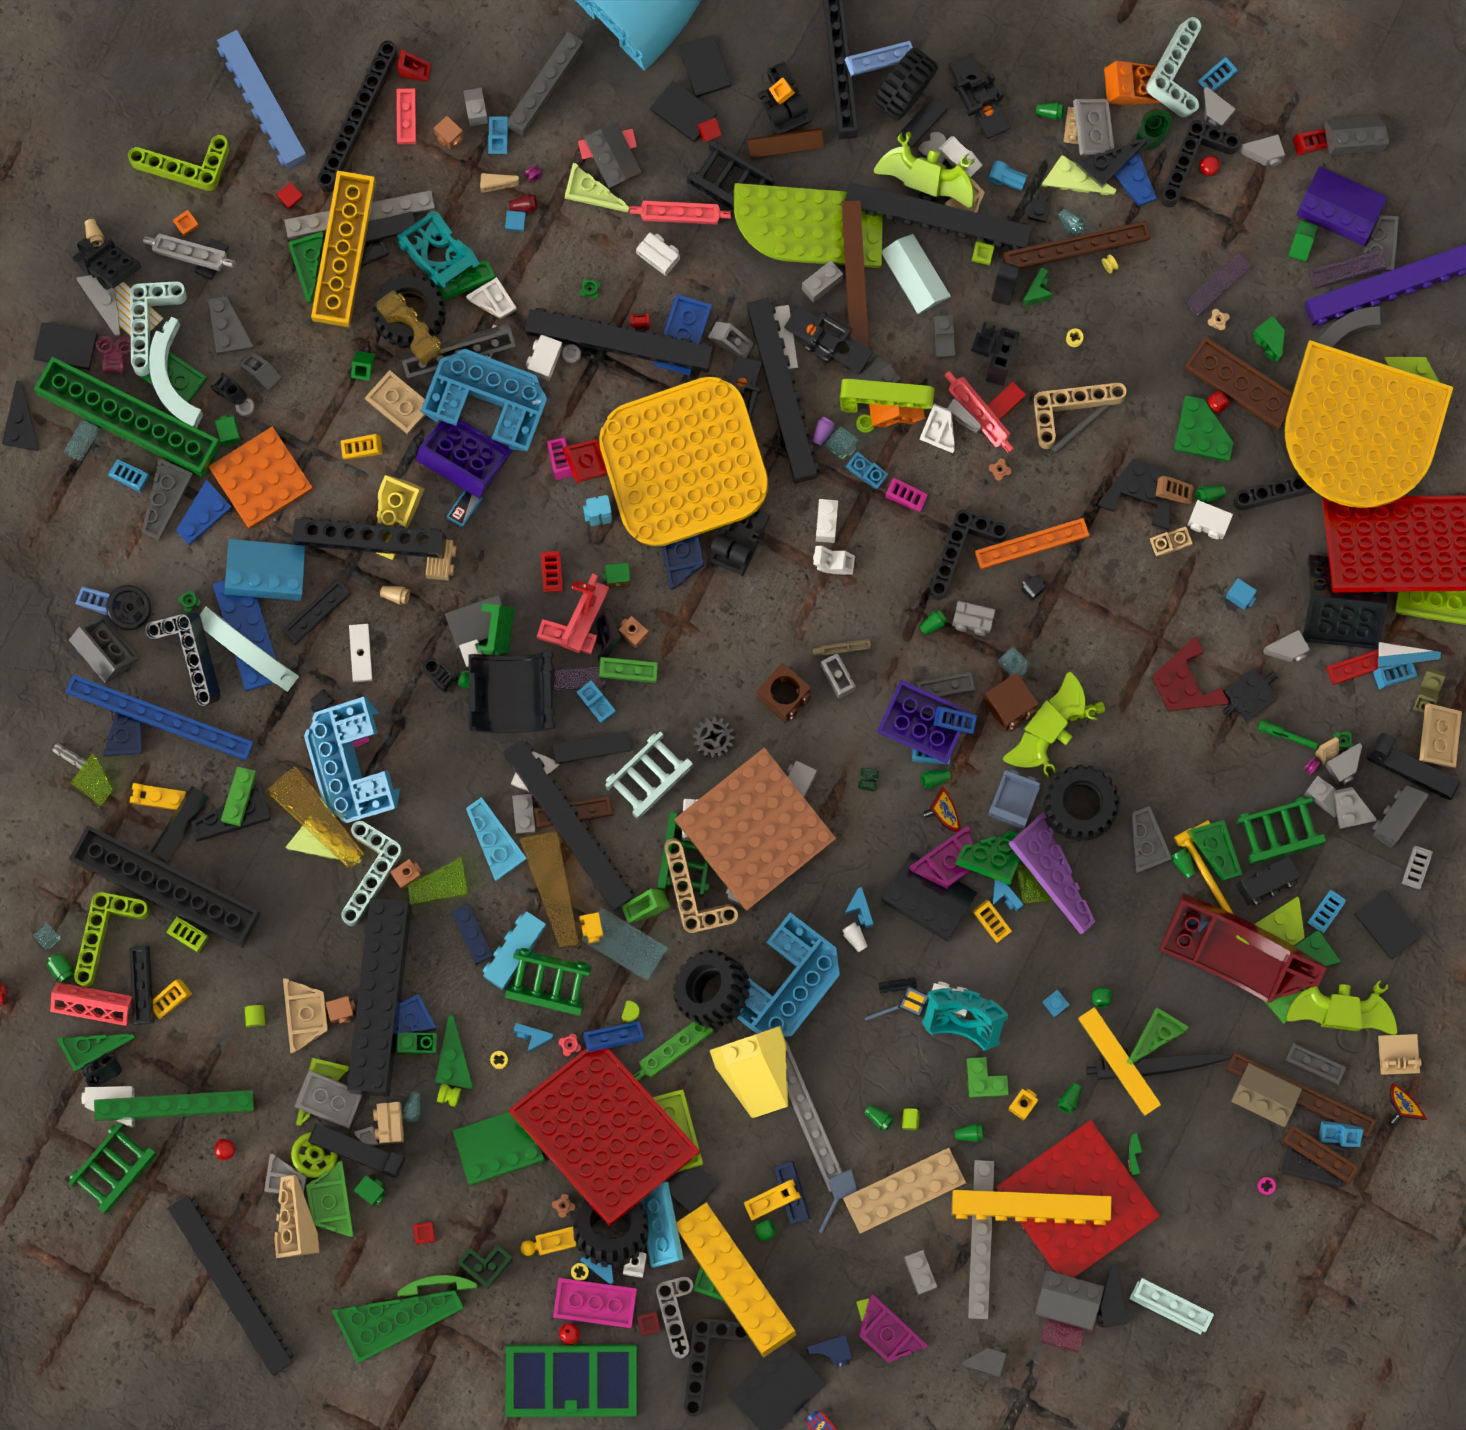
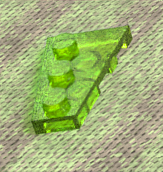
M462 856L408 884L410 904L414 905L468 895Z

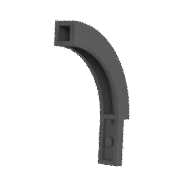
M1380 306L1360 309L1343 316L1324 332L1317 343L1335 348L1341 341L1353 334L1378 330L1381 325Z

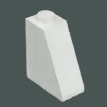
M132 1086L85 1087V1092H82V1104H85L87 1109L94 1111V1100L135 1097V1088ZM135 1119L117 1120V1122L128 1127H135Z

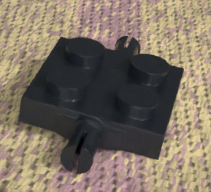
M1252 668L1223 690L1230 701V705L1222 710L1223 714L1228 711L1225 714L1228 717L1236 710L1246 721L1277 698L1269 685L1278 679L1277 675L1274 676L1275 673L1272 672L1264 678L1255 668Z

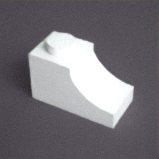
M951 136L939 148L953 168L957 164H961V157L969 154L967 156L968 162L975 158V162L972 165L965 167L970 177L982 166L972 151L966 149L954 136Z

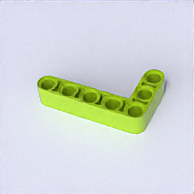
M217 135L213 137L202 167L138 147L132 148L129 151L128 158L135 169L211 191L218 185L230 147L224 136ZM220 143L225 144L221 149L216 148ZM136 156H142L139 161L133 160ZM213 160L219 161L215 166L210 165ZM154 161H159V162H160V163H159L157 166H155V167H154V166H151L152 162H154ZM173 166L177 167L174 172L168 171ZM189 172L195 173L192 177H187L186 175ZM207 177L213 178L212 181L208 183H205L204 179Z
M843 379L840 392L841 411L848 413L857 412L858 403L931 409L933 408L935 389L925 385Z
M103 892L96 893L93 896L74 975L75 981L81 987L88 988L95 981L110 914L138 920L146 919L149 916L150 909L144 901ZM106 898V904L103 907H99L98 900ZM125 902V908L118 911L116 909L117 904ZM138 906H144L142 914L135 913V909ZM102 917V923L95 926L93 924L94 919ZM96 935L98 941L95 944H89L90 937ZM89 954H92L93 961L91 963H85V957ZM88 973L89 979L86 982H81V975Z

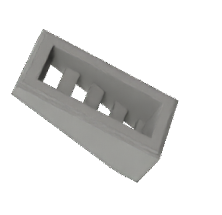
M954 398L947 408L952 411V419L976 434L979 433L981 429L980 423Z
M1418 846L1412 848L1401 884L1420 890L1433 851ZM1416 853H1417V854L1426 856V858L1423 859V858L1417 857V856H1415V855H1416ZM1413 861L1422 863L1423 867L1413 864ZM1414 869L1420 871L1421 874L1411 872L1410 870ZM1408 876L1417 878L1419 880L1418 882L1412 881L1408 879Z

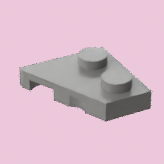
M1353 787L1333 791L1337 821L1340 829L1376 821L1375 816Z
M270 1154L264 1192L279 1194L281 1177L297 1175L304 1194L307 1177L275 1155Z

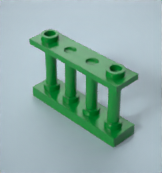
M1306 796L1295 799V802L1253 815H1251V812L1240 815L1236 824L1237 826L1245 825L1253 850L1251 852L1252 855L1248 857L1250 866L1324 845L1326 842L1324 834L1318 836V833H1315L1307 805H1311L1313 802L1312 798L1306 799ZM1297 808L1300 809L1308 833L1307 839L1301 841L1296 836L1288 812ZM1280 813L1290 840L1288 841L1289 844L1284 846L1278 843L1270 816ZM1262 818L1271 843L1270 850L1266 851L1260 849L1252 825V821Z
M670 812L665 843L668 839L675 838V831L681 829L674 820L678 813ZM679 840L683 849L698 851L692 842ZM672 843L669 845L668 850L672 852V849L679 848V845ZM664 847L657 888L666 891V886L670 887L673 883L671 875H668L669 866ZM686 860L688 869L703 871L702 882L691 881L692 889L700 890V897L704 898V892L708 893L710 884L709 881H706L709 863L706 860L705 863ZM676 862L673 865L675 867L683 868V864L681 862ZM680 881L677 886L687 888L688 883Z
M527 948L516 949L513 958L519 959L515 983L509 984L506 989L505 998L580 1016L584 1007V1002L579 1000L583 976H589L592 966H588L587 963L581 961L571 962L534 953ZM527 962L538 964L532 989L523 988L522 986ZM546 966L557 969L553 991L550 994L543 993L541 990ZM565 971L576 973L572 995L569 999L560 995Z
M118 1123V1125L114 1124L109 1129L107 1138L79 1171L75 1170L70 1175V1181L68 1182L72 1187H75L78 1183L99 1201L98 1204H100L98 1209L105 1215L108 1214L157 1156V1153L151 1148L147 1150L141 1149L121 1131L125 1126L121 1123ZM115 1138L137 1155L139 1160L134 1165L128 1164L109 1148V1145ZM103 1153L125 1171L126 1175L122 1180H116L96 1163ZM90 1168L112 1186L113 1190L108 1196L103 1195L83 1178Z

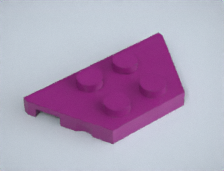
M966 826L912 864L909 868L910 871L945 888L950 887L970 873L972 870L956 865L962 847L967 844L973 845L969 826Z
M873 1294L870 1295L859 1336L888 1363L902 1356L910 1355L917 1350L927 1348L928 1345L879 1299Z

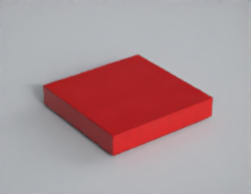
M597 439L565 446L562 449L576 483L608 475Z

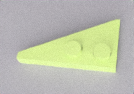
M1063 155L1042 183V186L1046 188L1051 186L1059 187L1062 190L1071 189L1089 193V191L1098 192L1102 195H1114L1116 193V189L1108 184L1101 188L1077 167L1074 162Z
M573 163L565 199L629 213L630 207L620 198L618 199L609 189L599 181H595L590 174L585 173L576 163Z
M311 819L305 822L286 846V849L290 851L294 850L330 859H339L351 863H360L362 861L361 858Z

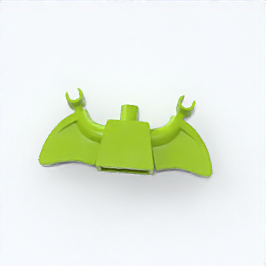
M908 131L906 133L907 139H904L901 132L898 136V141L902 144V147L892 149L886 153L874 168L875 174L895 176L902 180L905 186L935 197L949 196L968 208L973 207L974 188L965 167L972 165L975 162V158L968 162L967 156L969 154L961 157V164H957L955 168L946 169L945 165L938 163L940 152L930 149L927 158L914 157L907 143L911 138V133Z
M1071 672L1066 674L1059 692L1049 702L1045 701L1024 729L1026 732L1020 743L1003 757L1004 762L1021 768H1033L1043 765L1045 775L1050 778L1047 771L1053 769L1056 774V769L1052 764L1048 763L1049 758L1046 752L1049 744L1053 745L1057 739L1065 745L1072 739L1073 736L1064 730L1068 725L1067 721L1076 715H1087L1091 720H1097V718L1091 717V713L1099 711L1095 708L1085 709V695L1082 686Z
M1381 980L1374 985V993H1371L1370 997L1365 1001H1360L1359 997L1350 996V985H1339L1338 995L1332 994L1329 997L1321 994L1318 986H1310L1309 989L1303 991L1294 999L1286 1016V1020L1289 1022L1312 1020L1320 1023L1321 1027L1350 1031L1374 1028L1390 1035L1397 1034L1394 1015L1388 1004L1379 997L1388 989L1387 984L1383 989L1379 987Z

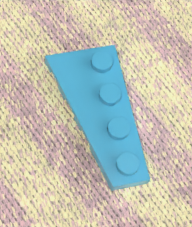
M482 797L466 808L495 882H497L526 861L527 858Z

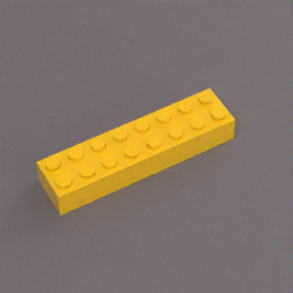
M337 171L311 315L314 322L350 327L375 190V177Z
M707 1202L676 1222L678 1234L763 1358L796 1336L794 1328Z

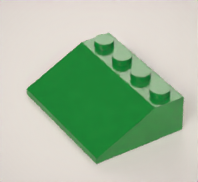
M509 1112L453 1130L470 1187L545 1162L541 1148Z

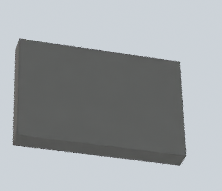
M499 595L445 613L457 650L460 649L459 645L476 639L478 643L488 640L492 612L481 611L482 603L503 606Z

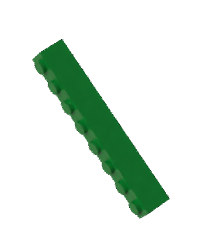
M253 1090L94 1100L95 1122L251 1113L254 1110Z

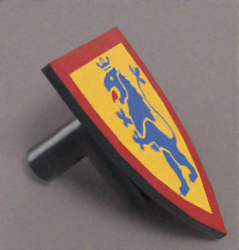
M942 787L930 809L924 811V816L926 818L935 816L942 826L953 832H959L960 823L954 803L945 788Z
M1392 1083L1390 1087V1102L1397 1113L1390 1119L1391 1123L1396 1125L1403 1117L1426 1120L1427 1118L1418 1104L1403 1089Z

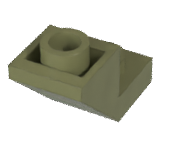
M1427 668L1413 710L1424 713L1425 704L1436 705L1446 673Z

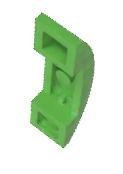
M431 1276L406 1285L398 1291V1296L419 1295L418 1287L457 1283V1290L461 1291L478 1289V1285L471 1280L457 1276Z

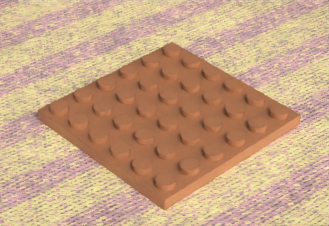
M765 747L674 819L745 910L752 907L836 839Z

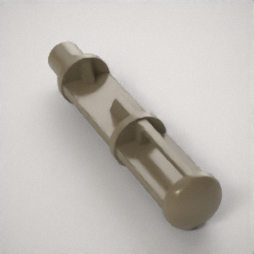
M867 638L864 640L822 645L819 648H812L813 656L870 650L872 643Z

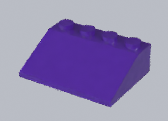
M1319 166L1296 216L1365 246L1387 197Z
M458 419L456 426L441 421L420 445L416 461L480 499L511 455L512 450L463 420Z
M900 680L877 733L947 764L962 732L934 726L937 707H945L966 713H971V711ZM944 712V714H943L942 723H944V719H945V715H946L945 712ZM951 714L949 721L950 725H952L954 714ZM959 716V718H958V722H957V726H958V727L960 726V721H961V717H962V716Z

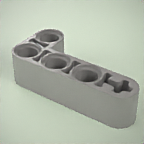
M680 1277L662 1282L656 1289L673 1355L679 1359L687 1357L690 1351L676 1299L687 1296L693 1291V1282L688 1277ZM682 1281H687L690 1284V1289L686 1292L679 1289V1284ZM664 1286L671 1289V1294L667 1297H663L660 1294V1289ZM669 1305L676 1308V1313L673 1316L665 1314V1308ZM672 1325H679L681 1327L679 1335H672L670 1333ZM684 1336V1340L680 1341L682 1347L686 1346V1349L683 1351L684 1354L680 1355L679 1352H675V1349L678 1348L677 1341L672 1343V1339H679Z

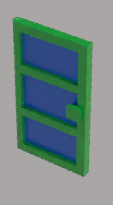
M637 1344L506 1345V1417H637Z

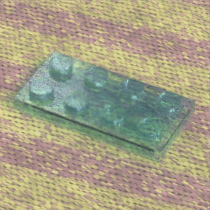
M601 908L599 917L604 938H601L600 942L589 944L588 936H584L582 942L648 982L668 948L604 908Z

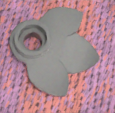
M932 132L930 140L923 142L918 147V150L925 156H928L930 149L940 152L939 148L947 140L942 133ZM940 152L938 163L943 164L946 158Z

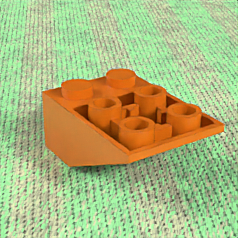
M1115 61L1105 67L1106 96L1109 104L1138 105L1161 103L1151 96L1146 89V85L1156 66Z

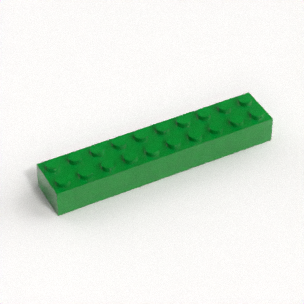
M54 357L50 359L34 388L38 396L204 478L221 447L217 438Z

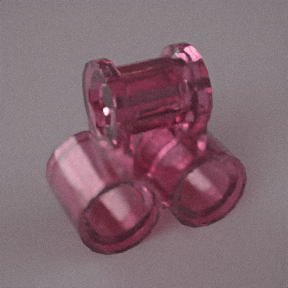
M103 336L99 338L96 342V347L100 355L104 357L103 373L116 372L123 375L124 359L131 358V341L123 337L113 344L109 337ZM110 344L108 350H102V346ZM122 346H129L127 351H120Z

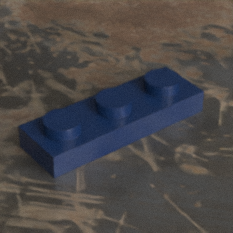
M466 904L451 911L475 965L492 958L493 955L470 905Z
M790 1162L774 1167L779 1185L793 1179L796 1192H799L801 1196L800 1199L785 1205L790 1224L811 1219L795 1163ZM787 1189L782 1191L785 1197L790 1196Z

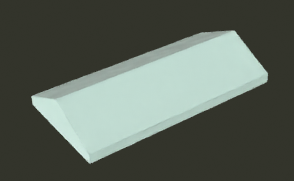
M914 234L900 238L882 250V256L918 315L951 297Z

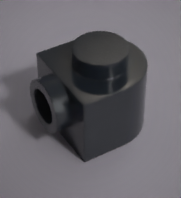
M1034 575L1032 578L1028 577L1022 582L1021 585L1023 587L1021 591L1033 601L1045 591V581L1040 575Z
M323 689L310 700L312 705L310 708L315 713L333 707L335 700Z

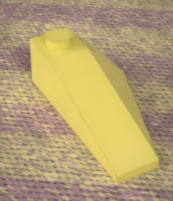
M385 475L378 492L377 523L385 524L386 527L401 525L408 529L425 488ZM387 535L384 542L390 541L392 535ZM377 553L391 560H393L396 555Z

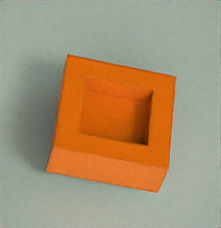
M188 210L173 219V223L184 237L199 227V224Z

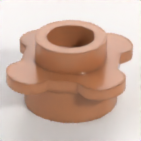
M999 459L997 463L989 466V471L992 472L997 481L1011 474V468L1007 467L1004 459Z
M562 1194L559 1200L552 1202V1207L559 1212L558 1215L561 1218L566 1217L567 1213L575 1210V1204L570 1202L567 1194Z

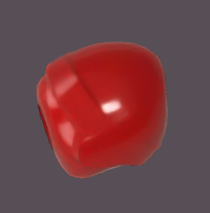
M1208 156L1202 159L1199 168L1204 175L1214 176L1220 170V163L1216 156Z
M1216 391L1208 398V404L1215 412L1224 411L1230 404L1229 399L1222 391Z
M219 1139L215 1146L217 1159H231L236 1150L234 1143L228 1139Z
M566 1323L559 1329V1337L566 1344H576L580 1338V1331L575 1324Z

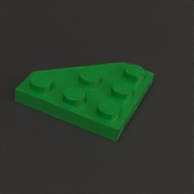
M1185 395L1173 450L1229 462L1233 441L1204 399Z
M1010 831L997 838L993 836L980 840V843L974 845H964L957 858L956 865L1010 885L1021 859L1008 843L1019 833Z

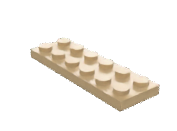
M947 1148L844 1197L843 1200L859 1234H862L966 1184L950 1149Z

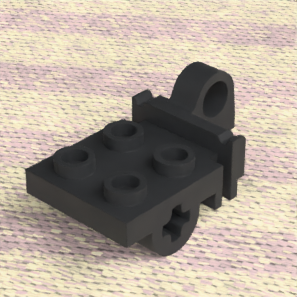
M785 61L768 68L767 75L772 86L781 78H784L795 92L781 105L775 100L769 88L758 93L759 100L766 98L762 101V104L775 133H786L811 122L807 105L802 95L799 94L797 85L792 87L795 80H793Z
M84 238L77 243L79 252L72 257L73 261L86 269L89 275L91 274L93 278L96 277L100 285L106 290L114 289L142 268L138 260L118 246L115 247L112 239H109L95 249L93 244L87 238Z
M757 510L748 517L745 524L737 521L728 524L727 527L722 526L721 534H718L712 543V553L708 561L744 576L759 544V541L755 538L763 539L765 535L764 530L771 515Z

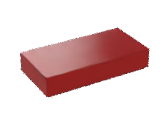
M1012 382L987 406L1001 420L1026 397V394Z

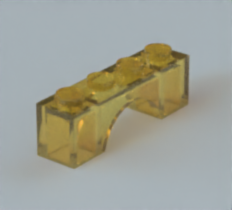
M392 290L375 303L376 308L388 323L404 322L414 330V340L410 345L411 351L424 366L441 353V343L435 335L432 337L428 333L429 328L423 321L421 323L416 318L418 315L415 310L405 305V298L400 293L396 294Z

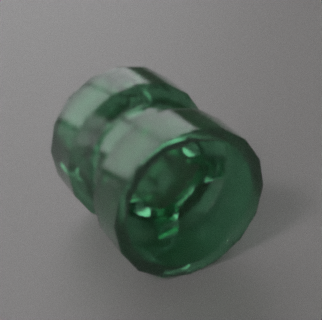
M861 768V780L858 782V788L865 791H876V779L879 778L880 772L875 769Z

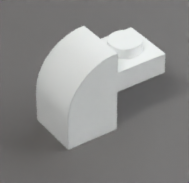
M816 546L813 564L817 566V570L832 574H853L854 555L847 551H831L824 546Z

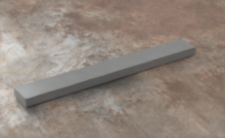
M786 1041L788 1096L830 1193L832 1189L829 1178L842 1173V1170Z

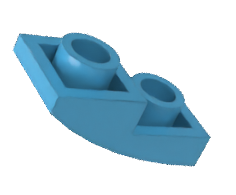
M858 451L845 466L850 472L875 489L880 486L888 473L874 462L871 463Z

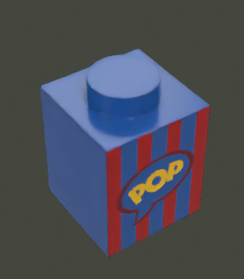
M815 1411L807 1417L809 1422L806 1425L810 1430H837L822 1411L820 1413Z

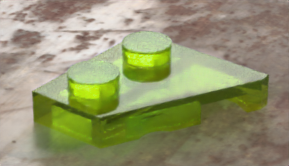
M93 753L70 781L71 785L100 806L113 791Z
M1018 865L1016 874L1021 902L1023 904L1053 901L1026 865Z

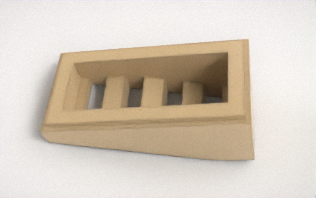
M482 173L481 193L519 186V176Z
M1335 737L1322 744L1316 751L1315 755L1321 761V765H1326L1328 761L1339 755L1338 738Z

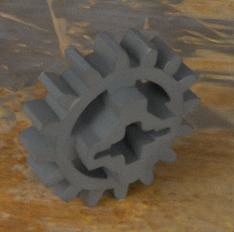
M713 717L712 721L705 718L706 723L703 724L700 721V728L694 729L697 733L693 735V739L697 740L694 742V747L699 746L697 751L698 753L704 751L705 758L708 754H711V759H714L716 754L721 758L722 752L728 754L727 747H733V744L730 743V741H734V737L730 736L733 733V729L728 730L729 723L723 724L722 718L719 722L716 721V717ZM714 726L720 727L722 730L715 729ZM707 729L706 735L701 738L703 730ZM714 734V736L717 737V741L713 742V740L710 739V735ZM726 738L725 744L721 747V741ZM708 745L712 747L714 750L708 749L705 746Z

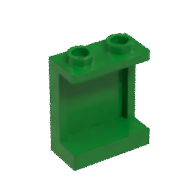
M482 603L481 611L492 612L487 646L477 645V649L483 650L482 654L501 656L502 652L509 653L515 608Z

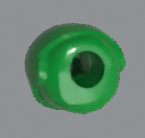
M1107 987L1094 989L1092 993L1093 1004L1099 1008L1110 1006L1112 1004V991Z
M766 1219L756 1223L755 1234L760 1241H768L775 1236L776 1228L771 1220Z

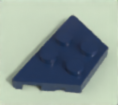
M699 535L662 546L670 590L675 589L705 566Z

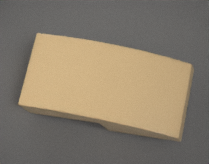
M1186 526L1170 533L1165 532L1150 538L1156 557L1193 545Z

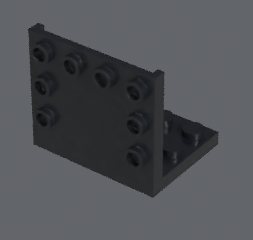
M1309 555L1310 598L1302 634L1305 642L1379 649L1388 606L1387 592H1332L1329 558L1321 555Z

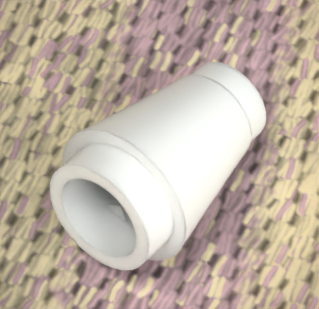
M855 922L842 930L843 936L857 952L867 947L861 928Z

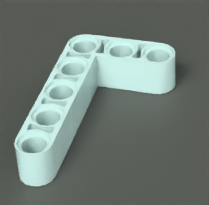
M1195 17L1188 18L1179 25L1146 85L1147 92L1181 117H1188L1199 108L1198 100L1172 81L1201 30V23Z
M180 282L135 284L130 289L131 363L134 372L138 376H146L150 372V306L179 305L184 303L187 299L184 285ZM176 291H181L179 295H173ZM157 292H162V295L154 296ZM139 293L144 294L142 297H136ZM140 310L144 311L141 315L136 314ZM139 328H145L142 332H136ZM140 345H144V346H145V347H144L143 349H141V350H138V349H137V347L140 346ZM139 363H145L143 367H137Z
M363 821L355 822L352 825L351 832L357 841L374 850L379 855L342 911V919L349 926H355L360 922L369 908L370 898L375 899L390 876V872L402 857V849L396 841ZM359 827L366 829L363 835L356 834V830ZM375 837L382 838L381 844L377 846L372 844V840ZM392 847L398 848V853L394 856L388 854L389 849ZM381 863L388 865L387 870L384 872L378 871V866ZM371 879L377 881V885L374 888L367 887V883ZM359 896L367 897L364 904L357 903ZM349 912L356 913V918L352 921L346 919Z

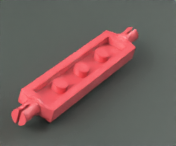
M643 201L641 207L630 206V214H641L642 221L717 225L719 218L731 219V211H720L718 204Z
M948 371L944 377L951 384L948 389L950 393L980 423L981 430L995 447L1002 445L1007 453H1010L1014 449L1007 441L1010 432L964 377L956 379L951 371Z

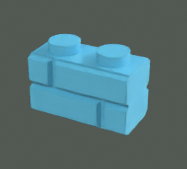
M607 495L599 496L598 499L594 497L586 500V505L583 506L586 522L589 521L591 526L612 522L611 507Z

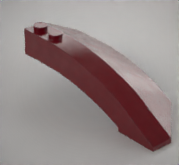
M1182 893L1159 948V951L1213 973L1267 1003L1282 996L1286 997L1310 986L1319 985L1327 969V966L1272 933L1185 893ZM1190 919H1195L1198 921L1194 925L1188 923ZM1201 919L1207 920V925L1199 933L1197 930L1200 928ZM1236 936H1240L1242 939L1247 941L1249 945L1237 939Z

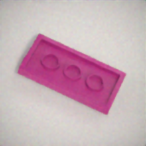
M559 1278L553 1318L632 1328L637 1289Z

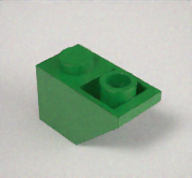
M1272 316L1255 329L1253 338L1259 346L1262 345L1264 347L1266 355L1278 363L1282 357L1285 330Z
M398 1033L397 1053L399 1055L436 1053L437 1033Z

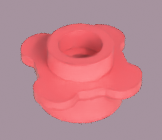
M570 1034L569 1037L559 1040V1045L562 1046L565 1056H570L571 1053L581 1050V1045L577 1043V1036L575 1034Z

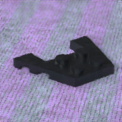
M1132 459L1100 500L1098 507L1114 512L1119 495L1121 494L1157 506L1152 525L1168 530L1169 499L1157 497L1156 490L1158 478L1161 476L1169 477V471Z

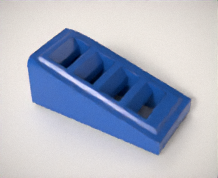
M937 707L933 725L973 734L977 715L945 707ZM944 712H945L946 715H945L944 723H942L943 714H944ZM951 714H954L952 725H950L949 721ZM959 716H962V717H961V721H960V726L958 727V726H957L958 718H959ZM966 717H969L968 727L964 728Z

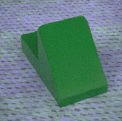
M1299 221L1288 257L1304 262L1307 261L1318 226Z
M1041 267L1024 298V306L1052 299L1053 294L1043 289L1049 280L1047 278L1048 270Z

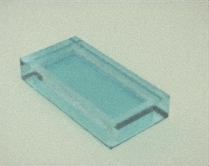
M81 420L63 452L81 462L99 428Z

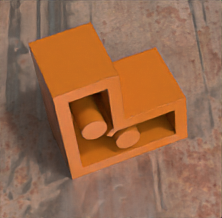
M869 404L872 426L886 428L898 422L913 424L925 419L924 409Z

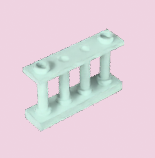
M661 732L657 735L654 733L647 740L648 744L616 775L613 773L606 779V789L609 791L614 786L633 805L634 810L632 813L637 820L693 768V763L688 758L685 761H680L661 742L663 739ZM653 747H656L675 766V771L671 775L669 773L666 774L647 755ZM640 760L661 779V784L657 788L652 787L633 768ZM627 773L647 792L646 795L648 797L643 802L638 800L619 781Z
M1141 1278L1140 1282H1137L1129 1298L1200 1335L1202 1331L1206 1332L1214 1316L1213 1313Z

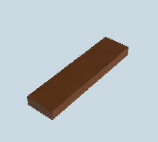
M821 128L747 139L750 158L824 148Z
M610 796L568 803L569 806L572 804L577 810L578 814L576 816L579 821L613 815ZM534 808L537 828L553 826L541 808Z
M1293 1124L1282 1139L1283 1143L1347 1184L1351 1182L1359 1169L1357 1165Z

